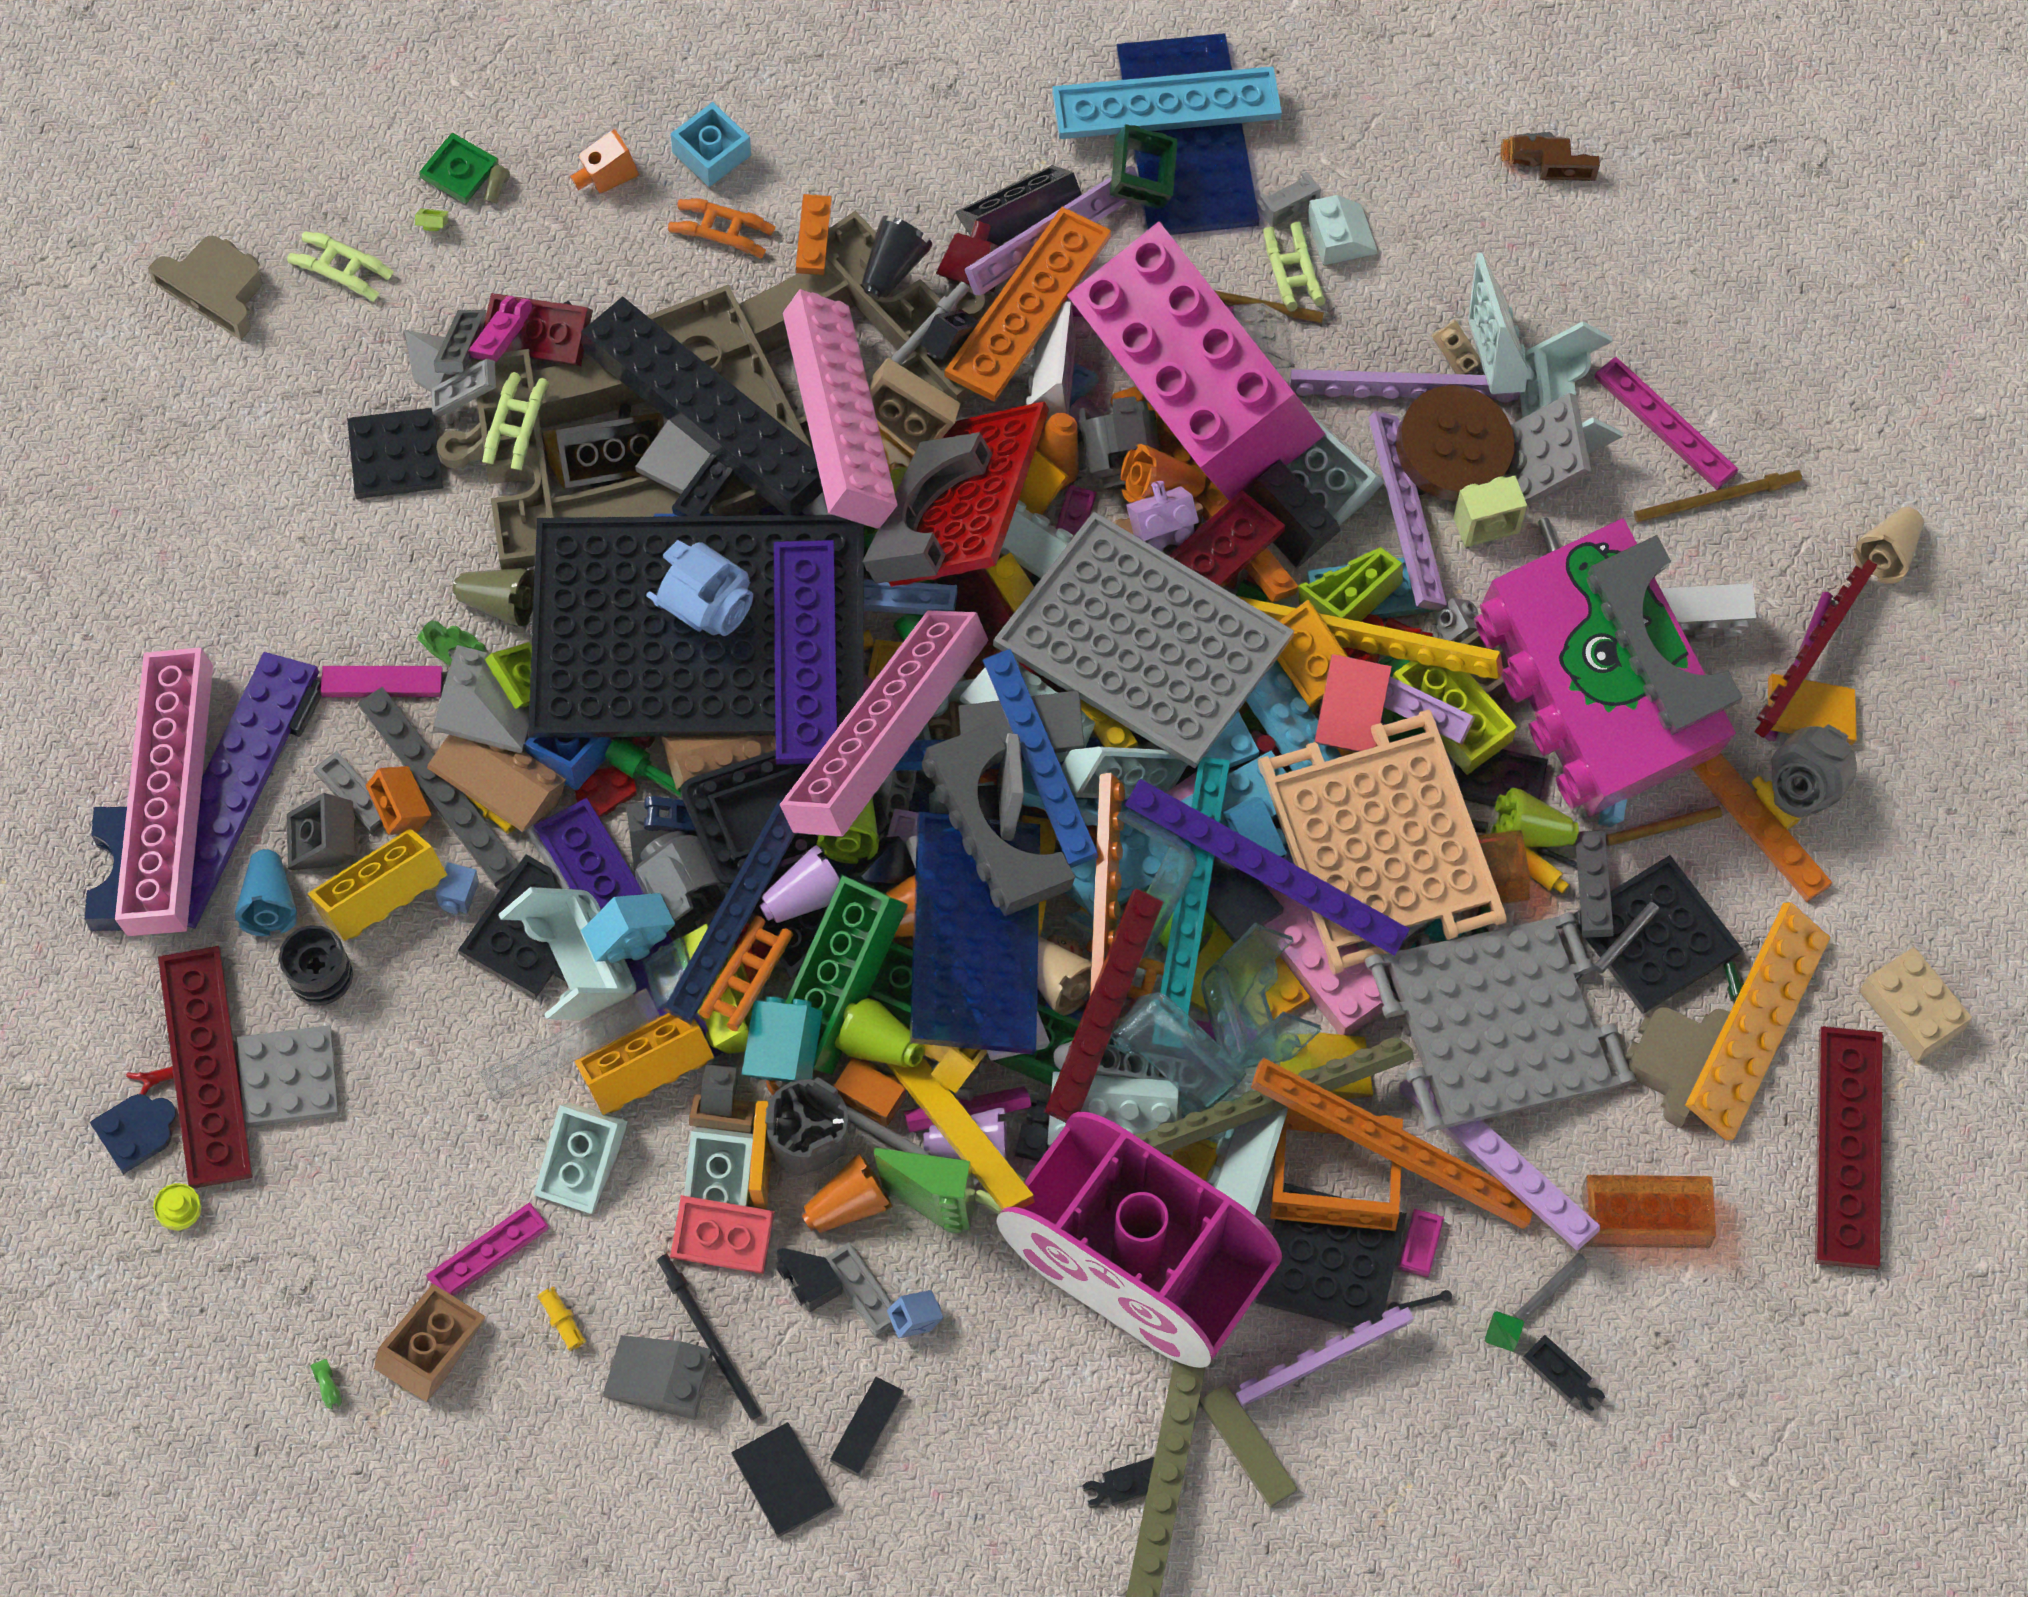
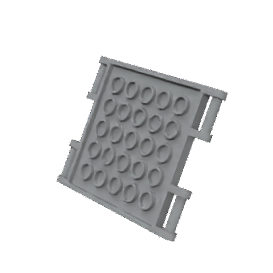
M1573 912L1545 920L1398 951L1396 956L1390 953L1383 955L1375 954L1365 959L1367 969L1372 971L1384 1006L1382 1010L1385 1018L1405 1014L1424 1068L1417 1067L1411 1069L1405 1074L1408 1083H1412L1425 1118L1423 1124L1426 1132L1621 1088L1637 1081L1635 1074L1628 1067L1617 1038L1619 1032L1616 1024L1611 1023L1596 1029L1593 1027L1575 975L1587 974L1594 970L1591 959H1587L1575 927L1577 921ZM1563 928L1576 964L1570 965L1557 929ZM1384 967H1388L1400 1003L1395 1001ZM1605 1039L1618 1076L1612 1077L1599 1040ZM1424 1080H1429L1441 1116L1436 1114Z

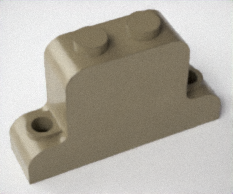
M207 236L201 240L183 261L178 262L171 257L162 256L157 258L148 267L153 284L233 336L242 340L250 331L251 324L248 316L251 314V311L246 306V303L262 286V279L258 268L260 263L251 254L247 253L245 255L237 250L231 241L227 239L222 240L217 236Z
M1666 1007L1657 1009L1653 1013L1652 1018L1645 1016L1638 1030V1033L1643 1034L1639 1043L1632 1042L1625 1058L1631 1060L1628 1067L1635 1074L1636 1082L1665 1095L1661 1107H1663V1116L1667 1122L1682 1128L1690 1111L1685 1104L1730 1012L1724 1009H1715L1710 1014H1705L1701 1023Z

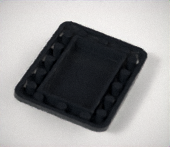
M776 750L689 778L683 783L681 788L683 803L713 872L722 884H733L779 800L783 801L811 763L776 764ZM875 792L872 798L879 836L886 829L887 817ZM796 833L775 873L791 868L811 848L816 846L818 835ZM820 846L822 852L817 856L821 855V857L826 856L824 855L825 850Z

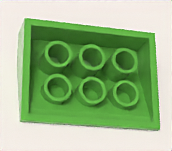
M875 1148L874 1156L884 1189L938 1226L944 1227L943 1230L947 1232L962 1233V1230L970 1231L976 1194L970 1161Z

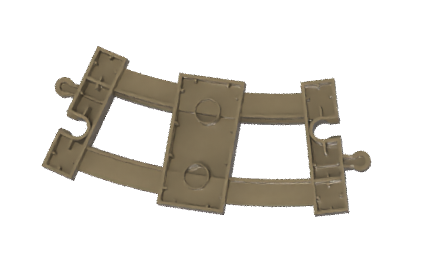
M855 210L829 228L825 275L798 273L739 304L728 284L647 316L813 449L806 415L799 419L796 418L765 357V354L789 343L783 312L799 289L810 293H817L833 301H841L848 305L850 309L856 306L897 350L907 342L937 309L936 304L942 298H939L921 279L893 297L874 299L864 292L865 287L862 285V279L876 231ZM967 285L970 290L956 304L957 308L955 310L962 309L978 320L985 310L984 294L981 296L974 295L971 286ZM921 344L906 359L907 361L901 364L902 367L955 399L960 404L976 393L944 377V370L954 357L944 360L935 359L927 353L928 349ZM529 349L504 352L497 363L495 362L496 388L477 397L480 422L466 434L461 431H449L440 436L437 441L438 457L440 462L446 467L458 469L464 467L469 462L483 460L486 438L498 407L502 388L510 374L516 372L521 376L513 399L529 402L531 392L538 380L541 378L548 380L549 386L545 392V397L539 408L530 436L522 471L511 469L513 450L517 438L501 435L494 464H486L489 485L512 481H527L533 484L532 488L525 493L491 498L501 570L535 566L537 518L654 517V514H673L672 506L681 495L646 476H641L587 491L550 497L541 428L615 411L620 408L621 404L632 406L645 402L592 357L582 359L581 366L561 364L532 371ZM471 358L472 366L483 361ZM509 410L504 424L521 427L526 413ZM663 416L664 424H666L668 419ZM734 475L709 511L714 516H731L764 503L767 500L737 475Z

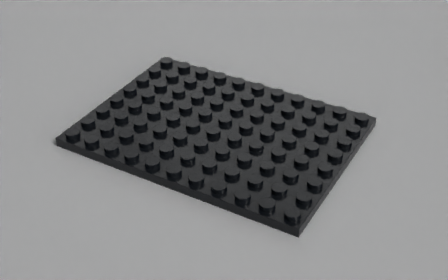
M836 515L537 518L529 738L776 735L774 542L834 540L838 728L864 694V524ZM677 540L690 547L695 543L703 542L748 573L750 582L748 590L753 593V601L745 618L730 634L726 636L721 634L711 635L703 629L698 632L666 609L657 607L653 600L646 596L649 591L655 595L658 594L660 585L672 566L671 563L663 558V554Z

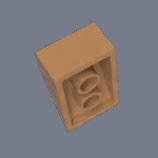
M432 1284L380 1345L374 1369L425 1402H428L446 1380L486 1316L435 1284Z

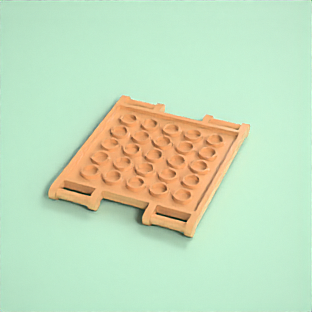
M1429 709L1420 711L1417 716L1382 725L1379 723L1372 725L1371 733L1378 745L1377 747L1324 762L1316 742L1307 744L1306 748L1269 758L1265 756L1258 758L1260 773L1264 777L1296 866L1406 927L1440 918L1445 937L1448 940L1457 938L1460 933L1495 923L1497 926L1506 923L1507 919L1435 720ZM1419 727L1425 729V733L1389 743L1388 736ZM1305 760L1312 762V766L1276 776L1274 769ZM1489 903L1491 912L1458 922L1454 921L1452 914ZM1311 910L1328 957L1330 970L1333 974L1343 972V968L1363 963L1369 956L1388 954V952L1374 946L1340 957L1338 948L1365 940Z

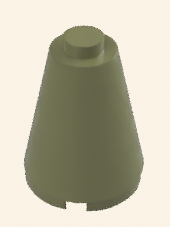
M518 568L463 572L453 582V594L456 595V599L459 602L513 626H526L533 617L534 570Z

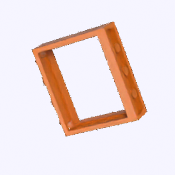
M1287 1107V1115L1274 1153L1270 1218L1396 1231L1400 1206L1401 1166L1393 1161L1390 1162L1389 1203L1283 1192L1287 1129L1339 1134ZM1389 1115L1377 1116L1403 1130V1118H1394Z

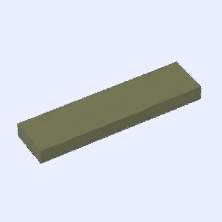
M1226 1383L1199 1399V1405L1269 1508L1297 1492V1487Z

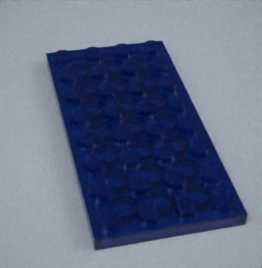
M1226 33L1116 44L1121 80L1232 70ZM1242 123L1152 131L1164 133L1178 140L1173 197L1162 210L1142 204L1146 230H1149L1157 222H1160L1170 235L1259 226L1260 219ZM1133 149L1138 177L1158 182L1160 157Z
M919 812L917 816L910 1043L1034 1054L1037 1042L1039 903L1004 916L1000 907L997 908L994 905L990 895L991 890L987 882L980 879L976 868L977 863L972 855L967 854L963 845V837L959 829H955L952 826L949 815ZM985 818L991 829L1001 838L1000 820ZM1017 822L1014 838L1003 841L1018 850L1040 855V824Z

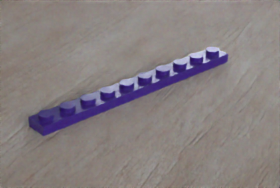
M1139 779L1125 804L1126 807L1393 956H1396L1410 931V928L1142 779Z

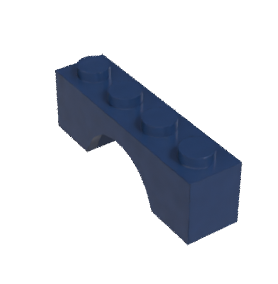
M93 807L92 838L96 847L107 851L113 856L114 863L108 878L99 886L87 890L84 919L90 931H123L115 921L127 807Z

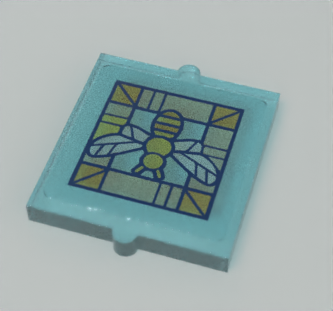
M678 938L665 947L660 946L659 951L642 961L656 1008L662 1009L665 1006L690 961L684 938Z

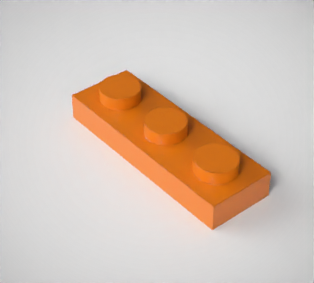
M803 194L796 273L825 275L832 196Z

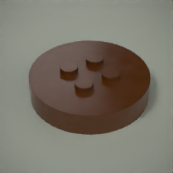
M1447 385L1428 390L1412 402L1397 429L1396 451L1404 472L1420 489L1440 499L1458 501L1459 492L1464 487L1470 484L1481 485L1489 483L1493 479L1502 477L1505 474L1514 454V435L1507 416L1488 396L1472 388Z

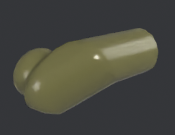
M496 165L490 170L484 200L498 203L503 184L510 178V172L504 166Z

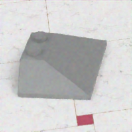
M457 645L444 684L433 731L522 753L529 728V706L519 709L514 708L484 660L490 653Z

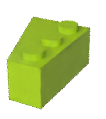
M1379 547L1349 561L1348 566L1335 572L1330 570L1324 573L1322 578L1312 583L1304 582L1298 585L1299 605L1310 600L1321 614L1361 622L1403 583V563L1382 547Z

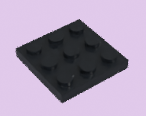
M432 408L347 418L356 499L443 488L441 463L437 453L436 418L432 413Z

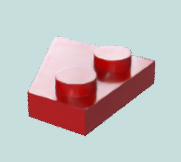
M616 767L595 770L578 790H575L577 803L587 798L600 818L604 814L608 815L614 811L619 804L626 803L635 797L637 792L633 778Z

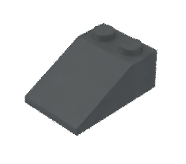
M621 1335L604 1388L603 1397L696 1420L713 1362L712 1350L682 1341Z

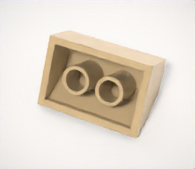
M887 357L870 379L868 386L876 419L915 452L920 442L942 439L955 424L960 403Z

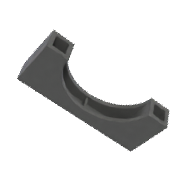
M980 432L920 442L895 493L897 507L881 528L878 529L863 560L866 570L870 573L875 583L937 575L946 554L933 532H916L917 527L927 508L942 493L965 479L984 474L993 454Z
M1655 535L1591 566L1588 571L1587 583L1594 594H1599L1603 602L1601 609L1605 618L1608 621H1613L1617 629L1615 636L1622 648L1626 647L1632 658L1629 659L1632 670L1636 675L1641 674L1646 684L1643 686L1648 700L1651 703L1655 701L1660 711L1657 713L1662 727L1665 730L1669 729L1671 734L1674 735L1738 704L1743 697L1729 670L1715 675H1697L1683 671L1668 662L1651 642L1643 619L1644 595L1650 581L1660 572L1667 569L1671 563L1658 535Z
M993 723L927 747L922 761V768L928 778H932L939 801L942 804L945 803L949 810L952 826L955 829H959L967 854L972 855L976 861L978 875L982 881L987 882L994 905L997 908L1000 907L1002 913L1006 916L1070 891L1075 876L1062 852L1038 855L1018 850L1003 841L986 822L978 801V781L989 768L1001 762L1006 750Z

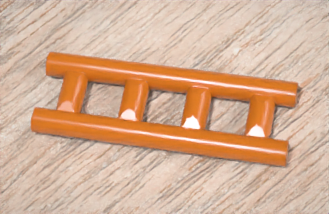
M755 916L703 1003L699 1014L704 1018H710L712 1012L716 1011L730 1018L727 1023V1027L730 1030L738 1031L790 942L793 933L788 929H782L780 935L776 936L763 930L765 920L760 916ZM755 939L772 947L765 960L748 952ZM741 963L758 970L751 983L734 976ZM727 987L744 994L737 1007L720 1000Z

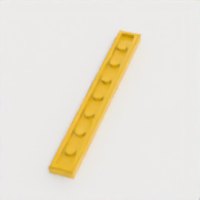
M924 1058L916 1067L887 1064L960 1158L970 1161L972 1173L1001 1209L1006 1207L1024 1208L1035 1202L1033 1193L951 1091L943 1088L936 1078L931 1075L934 1070Z

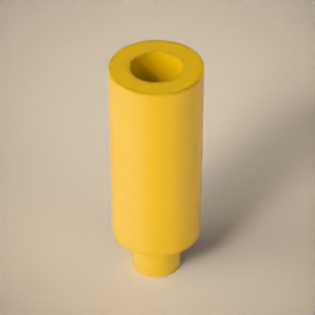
M1759 775L1751 782L1757 790L1755 794L1785 829H1791L1802 819L1783 812L1775 805L1772 781L1765 782Z
M1521 847L1512 859L1511 863L1549 891L1555 888L1563 894L1570 885L1562 879V872L1528 847Z

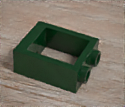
M1125 124L1115 137L1110 195L1162 210L1173 197L1178 139L1169 137L1164 133H1155L1141 129L1136 125ZM1127 148L1160 157L1158 182L1125 173Z

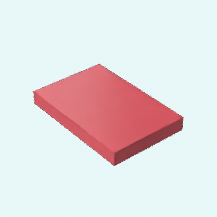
M1332 654L1314 742L1353 752L1376 747V742L1371 733V726L1381 723L1392 666Z
M681 1195L670 1258L764 1274L775 1211Z

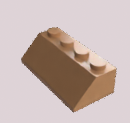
M452 735L447 736L427 766V769L522 832L558 806L566 779L524 751L517 753Z
M776 735L661 737L676 790H681L683 783L689 778L776 750Z

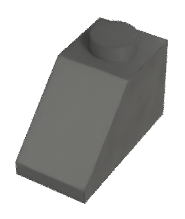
M712 1063L705 1065L701 1087L700 1113L732 1116L740 1071L739 1066Z

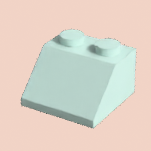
M1339 195L1310 201L1307 220L1323 266L1377 254V248L1361 204Z

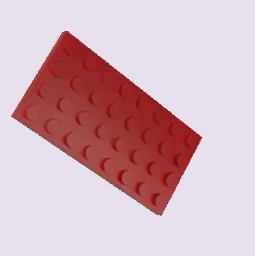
M1045 401L955 421V424L943 438L980 432L993 455L984 474L965 479L946 490L927 508L919 521L916 532H933L946 554L937 575L888 582L891 587L909 585L914 582L928 579L934 580L943 576L962 574L967 571L996 566L1049 412Z

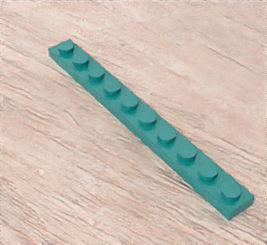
M1203 757L1198 764L1191 807L1220 823L1230 760ZM1187 840L1185 841L1151 1046L1176 1051L1183 1050L1214 862V855Z

